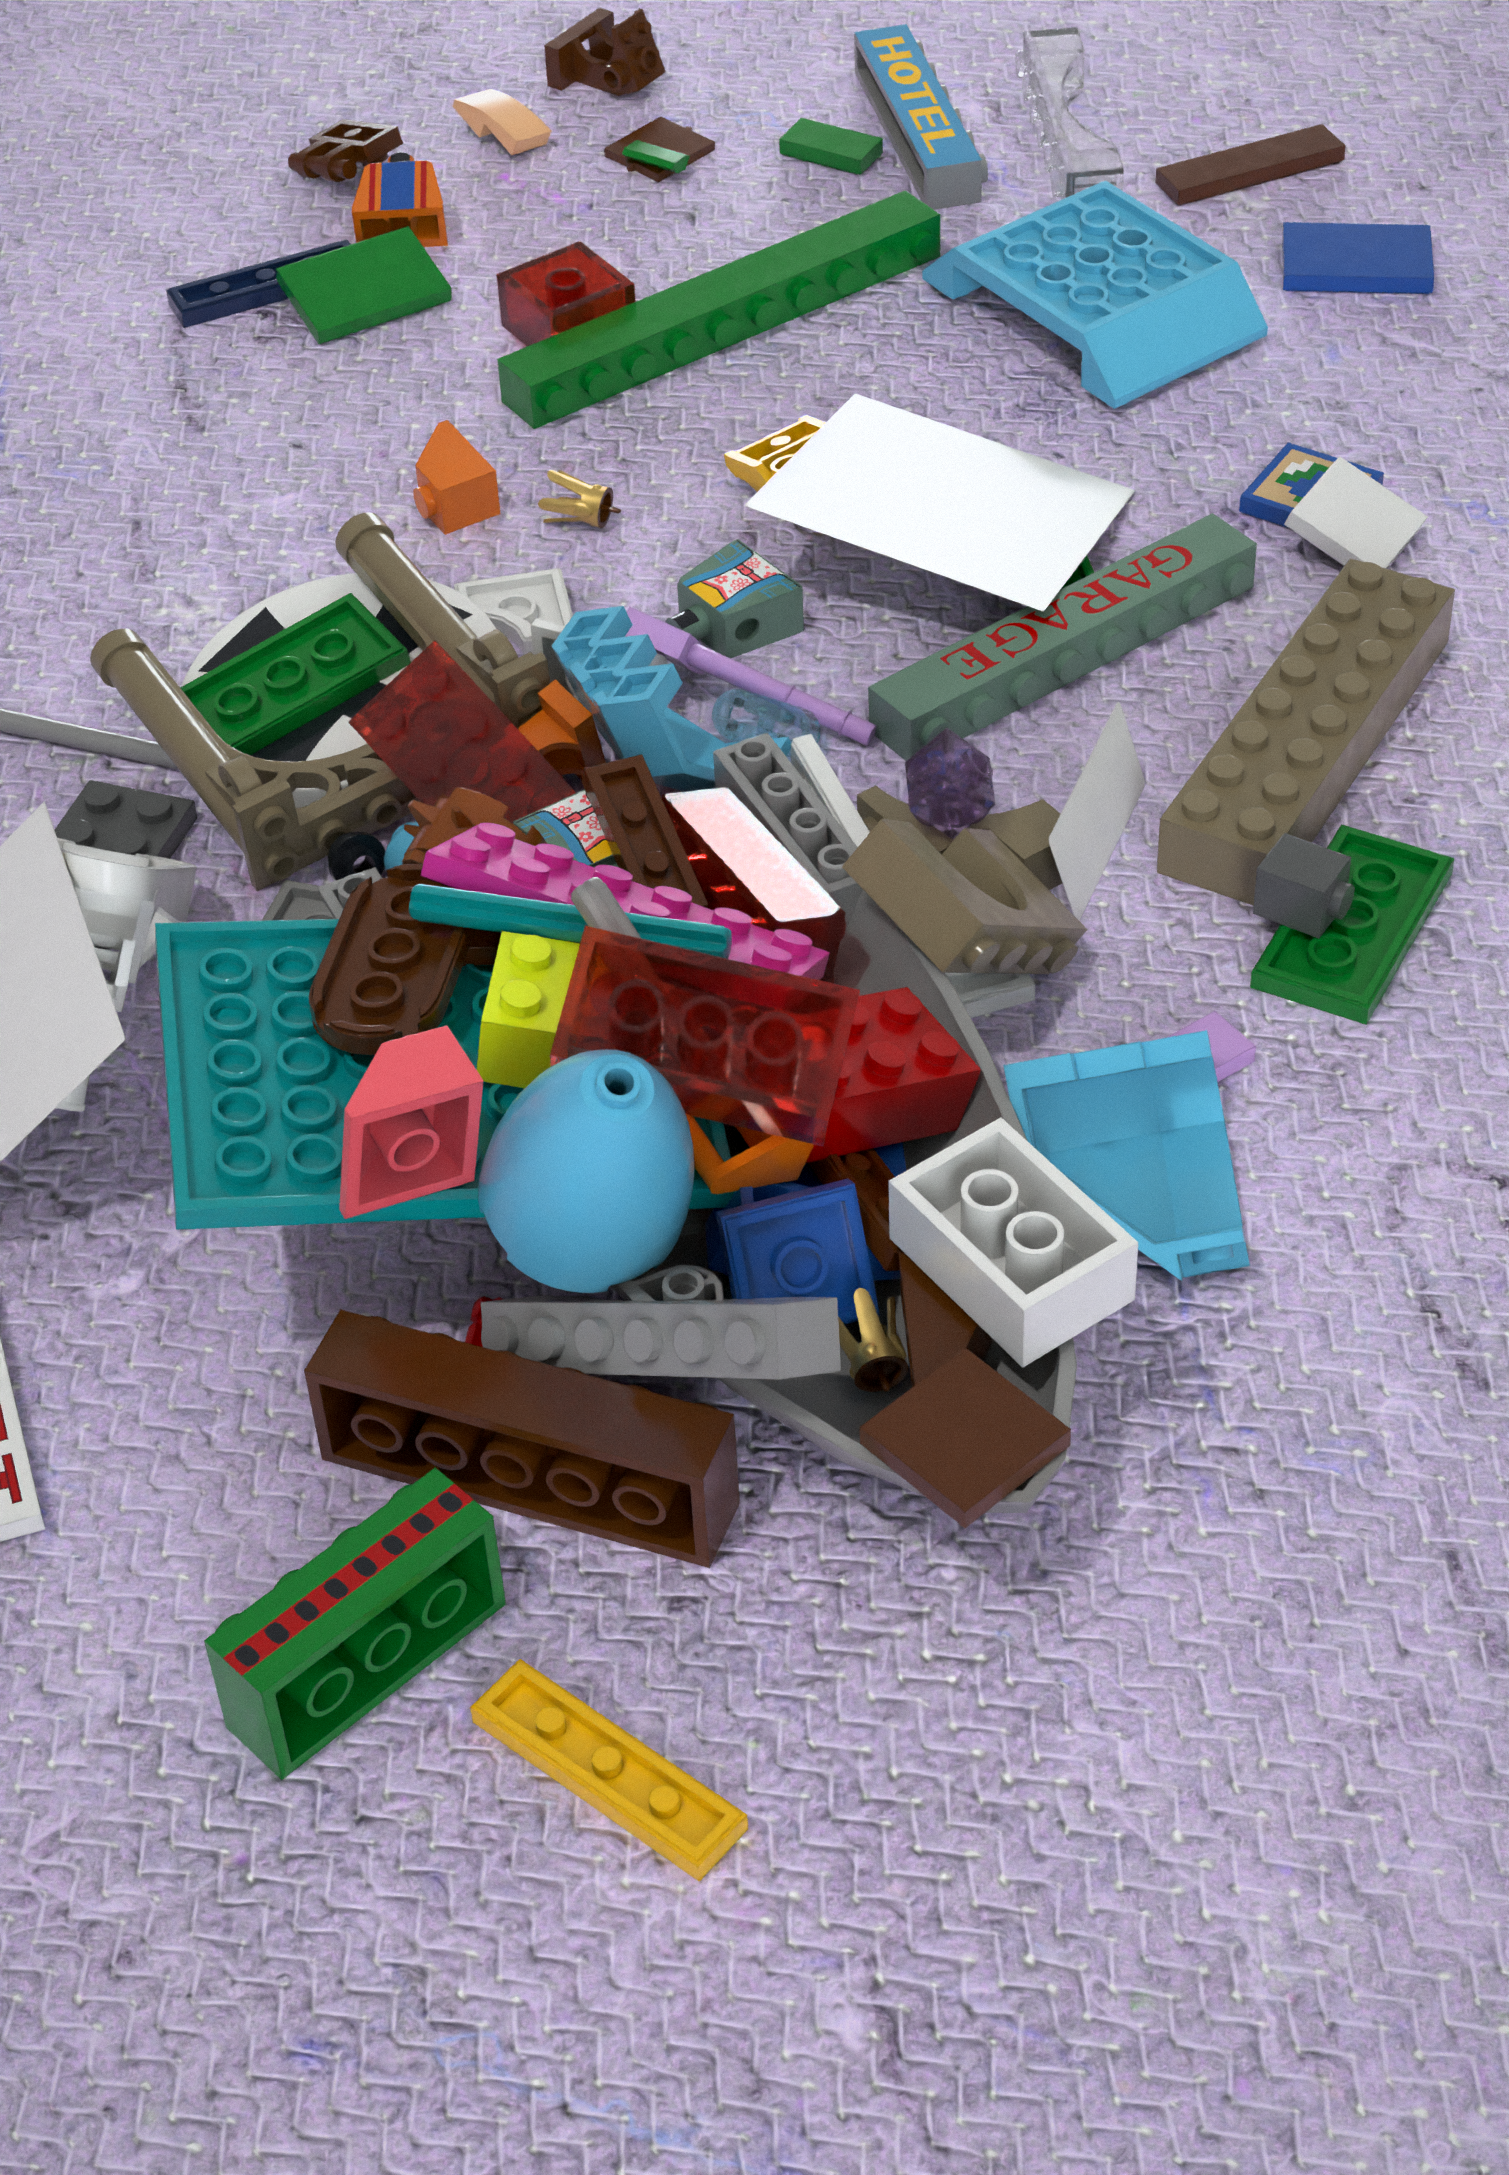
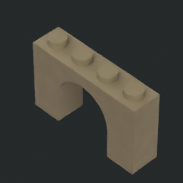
M881 819L842 866L942 973L1054 974L1063 969L1074 958L1078 951V947L1075 944L1088 930L991 830L964 828L941 855L910 822Z

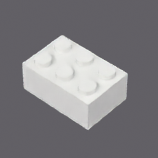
M1001 1117L889 1180V1238L1022 1368L1135 1300L1138 1241Z

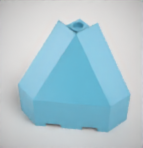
M624 606L575 612L551 647L579 702L593 715L598 732L619 759L642 754L655 784L716 800L713 751L738 742L725 743L667 707L683 682L673 663L649 666L657 652L648 634L625 637L633 624ZM789 737L772 738L785 756H787L791 750Z
M1207 1030L1146 1042L1138 1041L1074 1054L1066 1053L1003 1065L1009 1099L1027 1141L1138 1241V1250L1181 1281L1184 1277L1250 1266L1226 1124Z

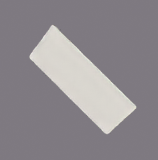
M1117 702L1049 836V845L1073 915L1079 921L1145 787V779L1120 702Z

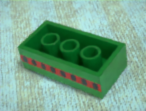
M435 1467L414 1484L400 1488L386 1505L359 1525L350 1527L340 1533L331 1546L303 1567L285 1574L271 1591L243 1612L233 1614L225 1619L218 1626L215 1633L204 1640L226 1728L275 1775L283 1780L506 1605L493 1515Z

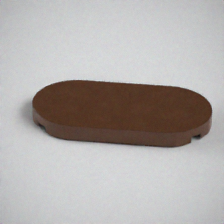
M423 863L402 864L387 869V877L379 879L372 883L371 876L358 884L347 899L309 992V1004L314 1028L324 1041L337 1049L354 1054L375 1055L382 1043L438 1028L444 1018L477 929L423 922L410 917L409 902L415 885L425 884L453 888L421 876Z

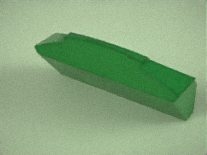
M635 140L626 146L622 153L628 159L678 174L686 169L690 158L689 155L639 140Z

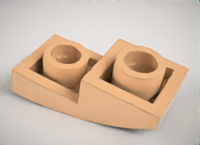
M492 89L455 99L452 106L479 138L493 134L511 155L546 145L551 134V130L530 109L514 98Z

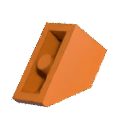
M448 420L439 422L415 465L418 488L413 490V496L421 516L425 519L430 518L446 535L501 513L496 470Z

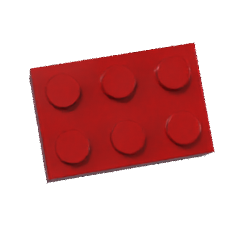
M908 987L748 1016L740 1039L753 1037L819 1129L820 1133L806 1163L823 1160L832 1154L841 1156L956 1131L981 1072V1068Z

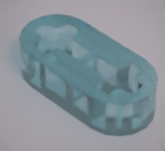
M732 689L718 697L713 706L712 720L714 727L720 735L735 742H741L742 740L768 733L771 738L787 737L784 734L772 731L775 721L786 724H793L795 721V726L802 729L801 736L812 734L817 744L820 740L821 729L818 719L811 711L797 705L747 690ZM744 706L745 711L760 716L757 726L746 723L738 725V721L731 718L733 708H743ZM791 750L786 757H791Z

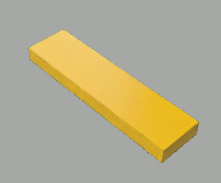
M521 1659L470 1707L474 1724L699 1882L748 1830L746 1813Z

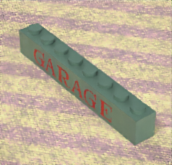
M1213 513L1061 589L1044 612L1027 606L868 687L869 722L877 725L874 736L910 765L914 764L915 755H932L943 750L947 746L1030 705L1051 692L1074 682L1078 678L1252 589L1254 586L1257 543Z

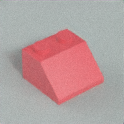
M447 1025L382 1043L345 1107L339 1210L345 1219L475 1180L484 1081Z

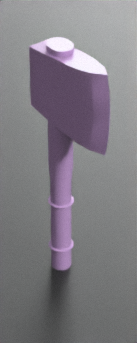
M629 606L626 611L633 625L625 637L648 634L656 652L667 657L668 661L698 674H710L782 707L783 711L787 709L837 732L838 736L844 735L866 746L870 744L877 725L853 715L851 710L846 712L796 689L795 685L789 686L704 647L691 634Z

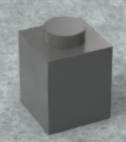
M1284 833L1257 867L1253 914L1320 938L1334 918L1343 919L1351 906L1355 892L1354 885L1348 883L1351 857Z

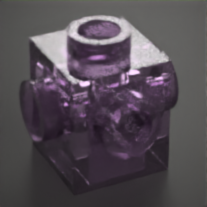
M948 728L944 729L905 762L910 811L920 823L928 827L934 826L951 839L957 837L964 828L980 822L985 818L990 809L995 806L992 782L993 770L990 765V758Z

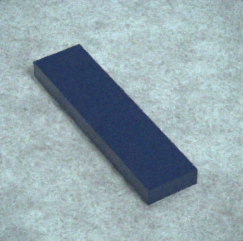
M345 239L171 287L166 290L168 304L183 328L287 300L288 297L277 282L276 268L351 245V243Z

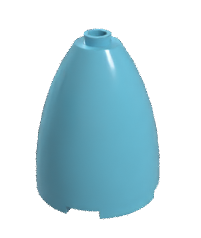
M595 1050L579 1053L549 1067L538 1075L518 1094L495 1128L479 1175L478 1201L480 1212H484L493 1235L508 1253L506 1259L521 1272L540 1283L564 1291L578 1293L606 1292L609 1286L634 1279L652 1267L656 1269L667 1258L679 1239L693 1193L694 1148L685 1111L675 1091L660 1072L642 1058L624 1051Z

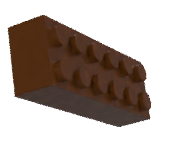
M341 1309L304 1370L321 1458L324 1461L407 1484H414L436 1467L478 1504L707 1568L711 1567L740 1504L734 1414L718 1410L706 1403L683 1401L653 1393L642 1386L619 1384L586 1375L574 1368H559L522 1358L510 1351H495L455 1340L446 1334L428 1333L394 1324L382 1317H368Z

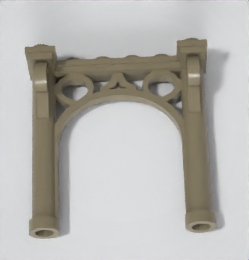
M365 512L350 518L337 534L335 541L336 550L422 649L431 664V672L426 690L413 710L395 727L363 746L339 755L309 761H273L253 757L232 748L216 734L135 631L123 628L107 633L98 640L90 655L91 666L106 685L117 689L244 853L251 885L256 891L279 880L286 879L293 873L328 856L332 843L339 836L349 832H367L371 834L381 828H386L395 821L411 814L407 807L410 801L415 800L425 804L426 802L434 803L442 792L447 795L451 789L473 780L488 751L542 710L537 693L550 684L548 659L542 652L536 655L529 652L518 658L508 638L497 629L478 638L394 542L392 530L375 513ZM449 674L452 675L466 693L447 692ZM464 716L472 720L465 727L449 734H436L430 731L436 718ZM418 740L420 751L413 753L412 745ZM347 780L348 787L342 789L341 781ZM296 788H318L327 792L321 799L313 801L307 806L295 807L293 792Z

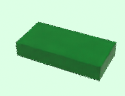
M802 117L779 138V154L861 175L883 153V138Z

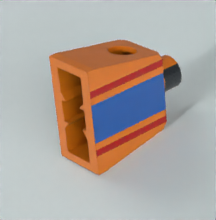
M397 152L388 158L387 163H370L364 167L352 205L356 243L409 226L423 247L448 246L443 201L431 162L427 160L415 161L411 155Z

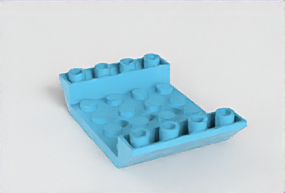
M1106 180L954 247L922 270V279L953 300L966 296L971 291L985 286L1081 350V387L1114 409L1198 368L1204 367L1227 354L1239 350L1267 336L1268 333L1266 321L1237 261Z

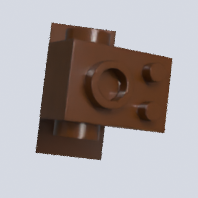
M599 7L546 43L544 50L547 85L562 91L576 81L620 96L640 91L664 74L666 71L651 33L652 26L650 22H647L643 9H637L633 15L620 24L615 25L614 12ZM589 38V49L586 50L582 42Z

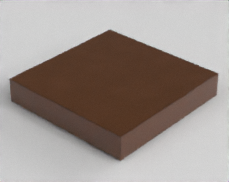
M963 1348L860 1426V1444L963 1528H967L1067 1449L1071 1441V1429L967 1348Z

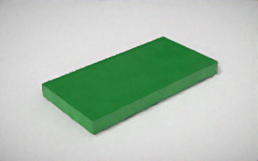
M349 593L180 688L224 742L242 753L251 755L410 665L411 661L408 650L352 593Z
M1341 825L1327 849L1351 857L1348 883L1354 885L1355 892L1347 914L1341 920L1334 918L1320 938L1280 924L1251 972L1250 988L1367 1025L1453 872L1455 858Z

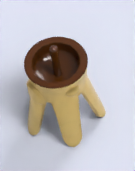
M561 470L558 472L547 471L549 480L580 495L581 498L559 497L539 500L538 506L543 510L576 516L544 519L543 523L582 521L602 529L607 524L611 512L621 513V509L612 507L613 490L611 487H601L599 484L589 485Z
M858 1288L854 1293V1304L862 1342L858 1343L838 1316L840 1346L851 1362L852 1367H850L849 1373L860 1390L866 1392H888L891 1387L902 1381L908 1372V1365L905 1361L907 1354L899 1336L896 1334L895 1297L892 1296L887 1300V1330L886 1325L881 1324L869 1292L864 1288Z

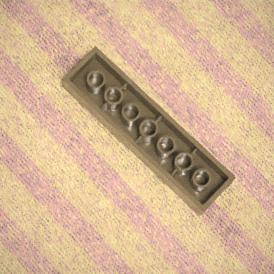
M1350 558L1160 818L1157 873L1254 906L1257 867L1284 833L1311 843L1314 841L1448 644L1455 589L1433 583L1426 578L1413 577L1382 568L1372 562H1362Z

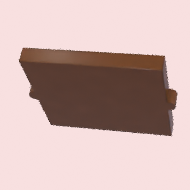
M660 116L605 147L604 155L626 166L629 172L636 171L660 182L674 174V172L628 159L622 155L624 148L635 140H639L689 155L688 166L714 151L715 141L692 131L690 126L683 127Z

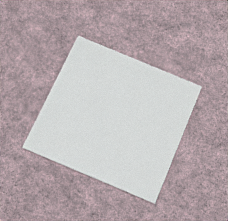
M854 394L744 506L1044 612L1136 490Z
M45 802L0 846V1162L126 1040Z

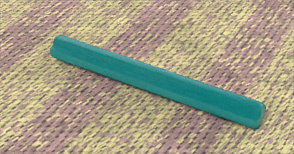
M425 884L415 885L411 892L409 914L410 917L418 921L500 933L506 931L525 935H537L544 938L588 945H601L575 905ZM625 912L652 954L720 964L727 962L729 958L732 932L724 926Z

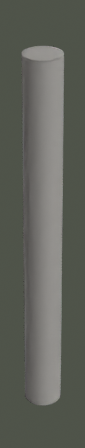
M0 708V731L179 770L158 742Z

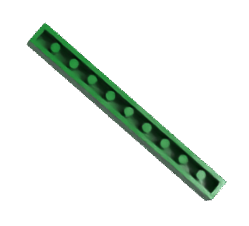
M904 190L498 358L502 403L533 429H536L939 258L940 214Z

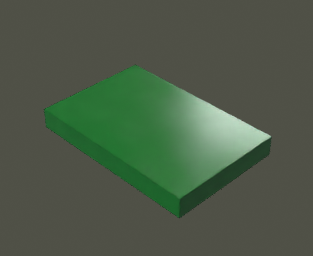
M409 226L276 268L277 282L318 344L452 301L451 286Z

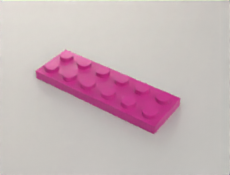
M480 823L426 851L421 876L456 889L574 905L571 900V893L574 889L588 879L598 877L607 885L624 912L724 926L732 932L731 952L725 963L720 964L656 954L652 955L660 964L783 1009L823 977L830 952L813 947L812 940L802 933L786 929H778L775 932L752 925V918L741 911L730 908L711 910L691 903L692 896L685 891L668 886H657L654 889L633 882L632 874L624 869L611 865H597L595 867L573 860L574 854L566 848L553 844H538L534 846L515 839L516 834L513 830L499 824Z

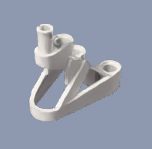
M57 838L94 946L119 950L118 952L95 947L101 968L111 971L110 981L106 980L116 1011L122 1012L128 983L135 984L140 967L156 954L155 923L187 922L197 867L194 864L146 854L130 855L77 845L73 841ZM90 1075L56 1108L69 1111H85L86 1105L84 1102Z

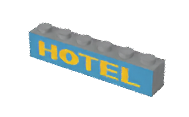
M907 24L854 32L855 74L921 201L933 210L981 202L982 183L988 180V166L985 155L983 153L978 154L975 149L971 130L964 129L958 107H952L949 102L946 85H940L933 62H927L922 42L915 40Z

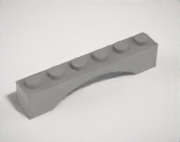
M542 1295L481 1302V1341L484 1348L495 1351H510L522 1358L559 1368H574L585 1374L781 1380L841 1371L837 1297L623 1301L596 1299L589 1296Z

